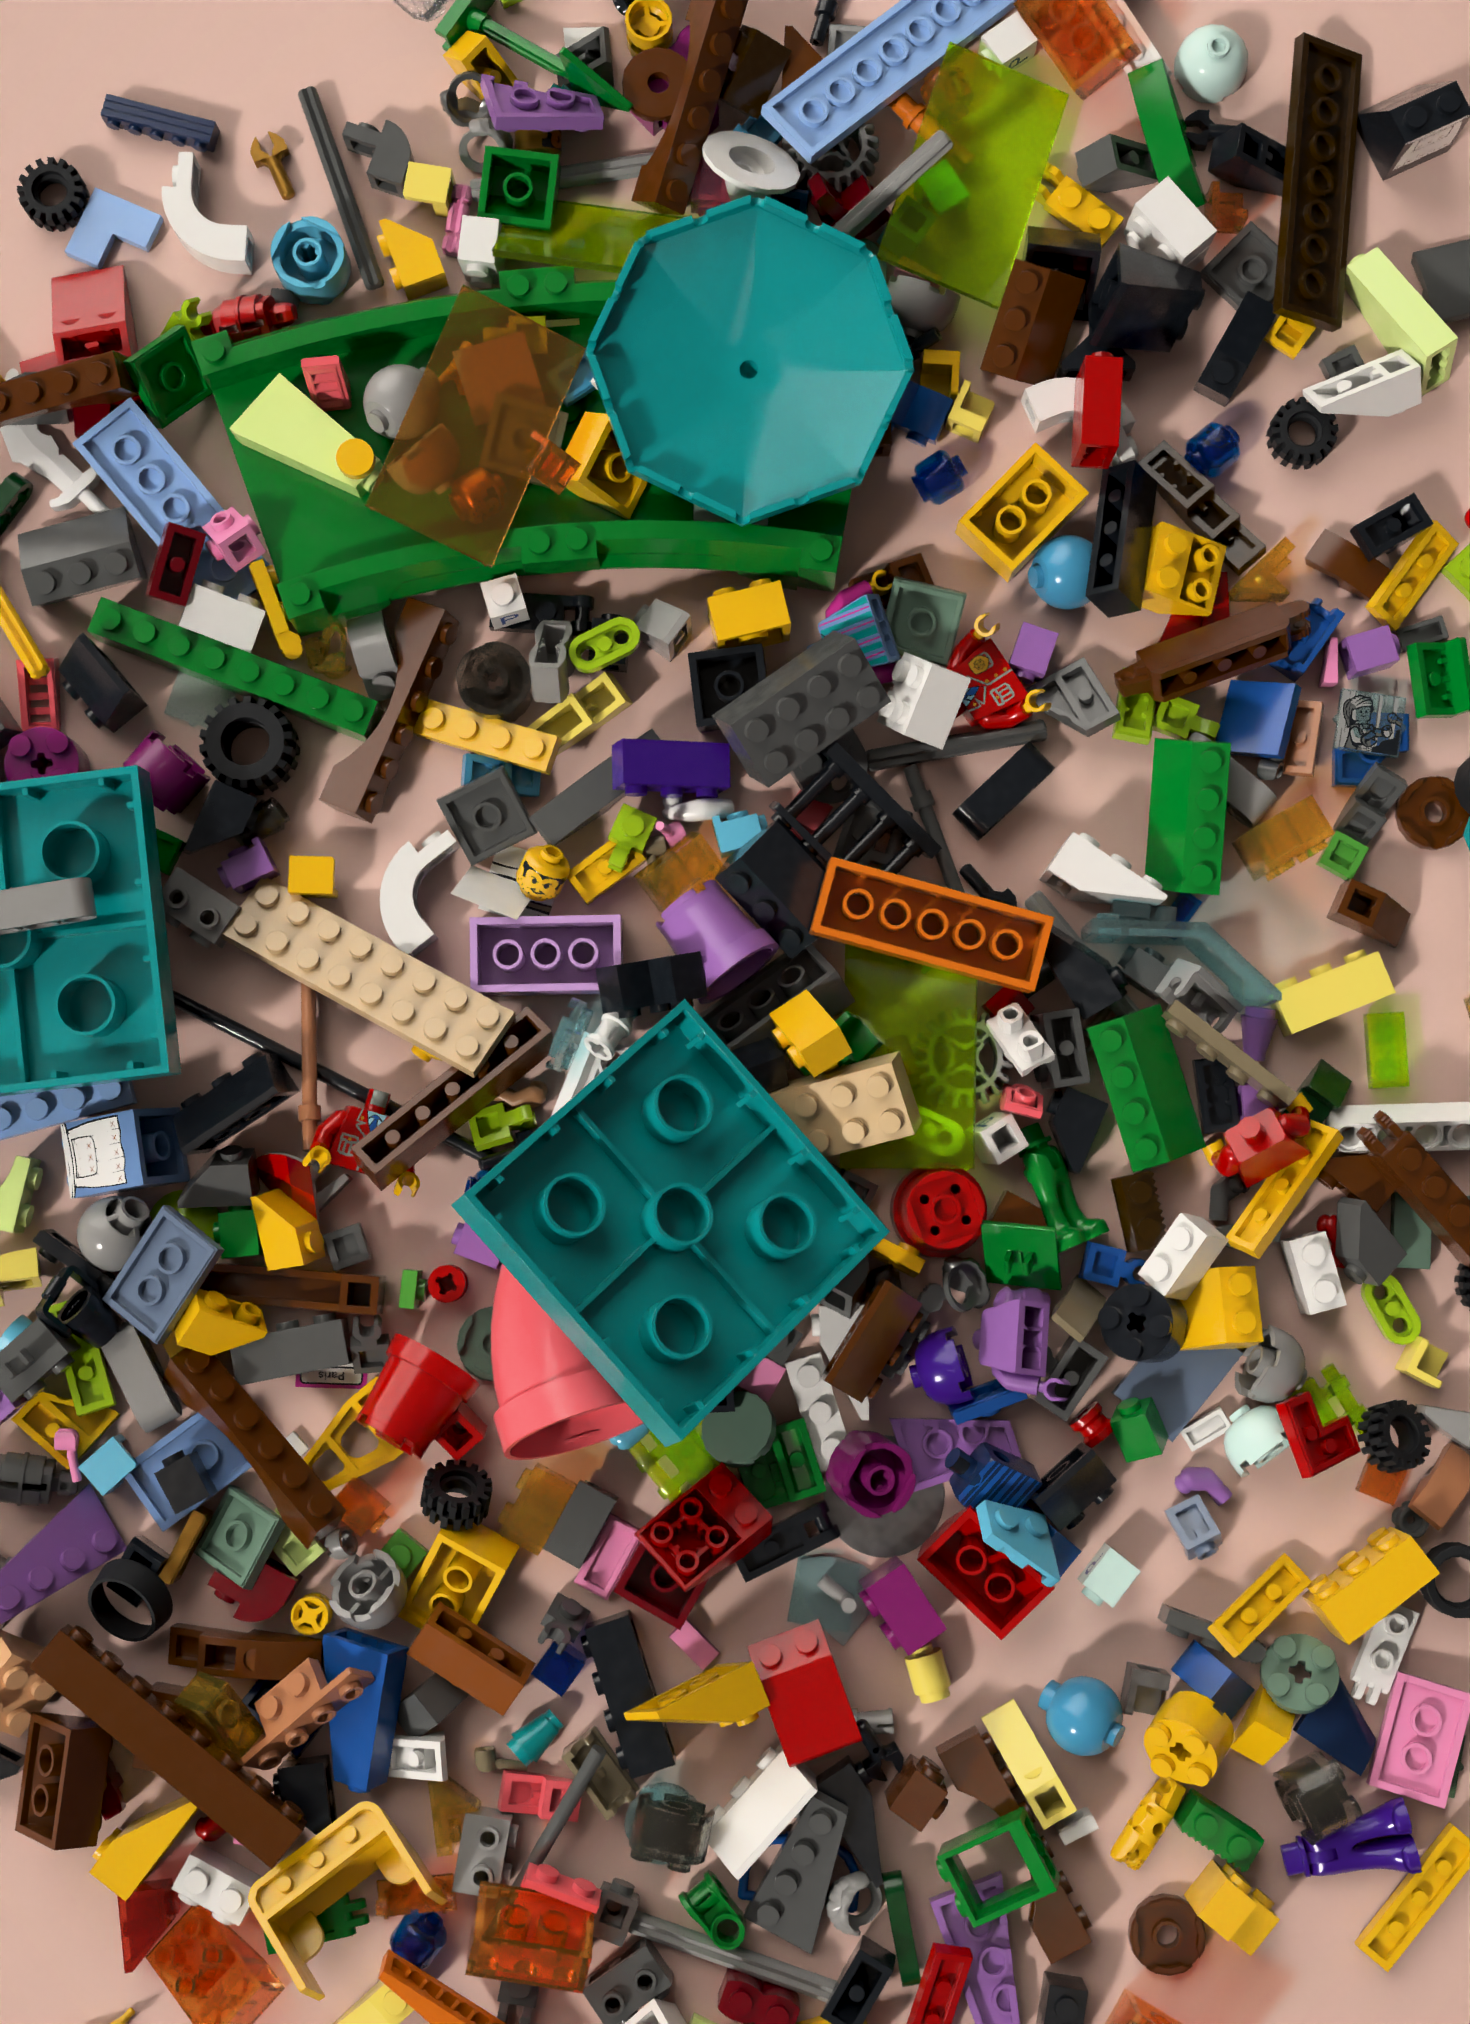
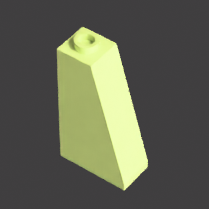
M1378 247L1366 254L1362 253L1354 257L1346 268L1345 290L1388 354L1402 349L1421 366L1422 396L1449 380L1458 341L1455 333Z
M280 373L229 428L236 440L242 445L359 498H362L367 491L371 493L376 490L383 481L384 476L382 474L385 472L381 460L376 456L373 471L363 479H351L341 472L336 462L337 450L346 440L356 438Z

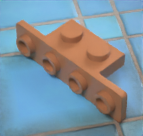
M307 1658L254 1703L266 1737L241 1757L244 1766L261 1770H270L278 1766L284 1756L295 1747L304 1744L309 1739V1735L322 1724L331 1721L336 1716V1712L348 1702L361 1696L364 1689L375 1680L372 1672L348 1667L328 1684L319 1661Z

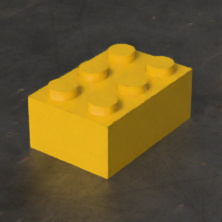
M1035 442L959 519L955 534L1008 583L1030 561L1042 545L1049 541L1084 505L1089 492Z
M1391 1526L1388 1529L1385 1527L1379 1528L1367 1538L1369 1544L1358 1552L1353 1550L1345 1554L1337 1562L1339 1567L1328 1576L1326 1574L1319 1575L1307 1586L1309 1591L1302 1595V1597L1331 1634L1347 1645H1350L1440 1574L1411 1535Z

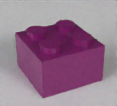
M896 1555L858 1581L864 1589L858 1593L859 1597L874 1618L879 1614L885 1622L879 1627L895 1651L902 1647L909 1656L947 1630L905 1564Z

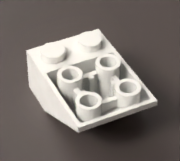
M1073 832L1067 838L1039 878L1040 881L1072 901L1111 905L1114 900L1158 906L1168 897L1167 894L1161 891L1163 886L1157 880L1148 875L1140 877L1130 870L1132 865L1127 860L1117 854H1112L1110 857L1099 849L1100 843L1096 839L1083 832L1080 835Z

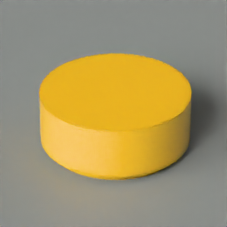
M346 440L339 446L336 453L337 465L348 478L363 479L375 467L376 459L371 446L364 440Z

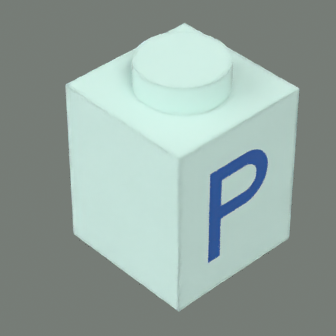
M1104 1543L1077 1579L1085 1586L1081 1592L1099 1607L1105 1601L1113 1608L1141 1571Z

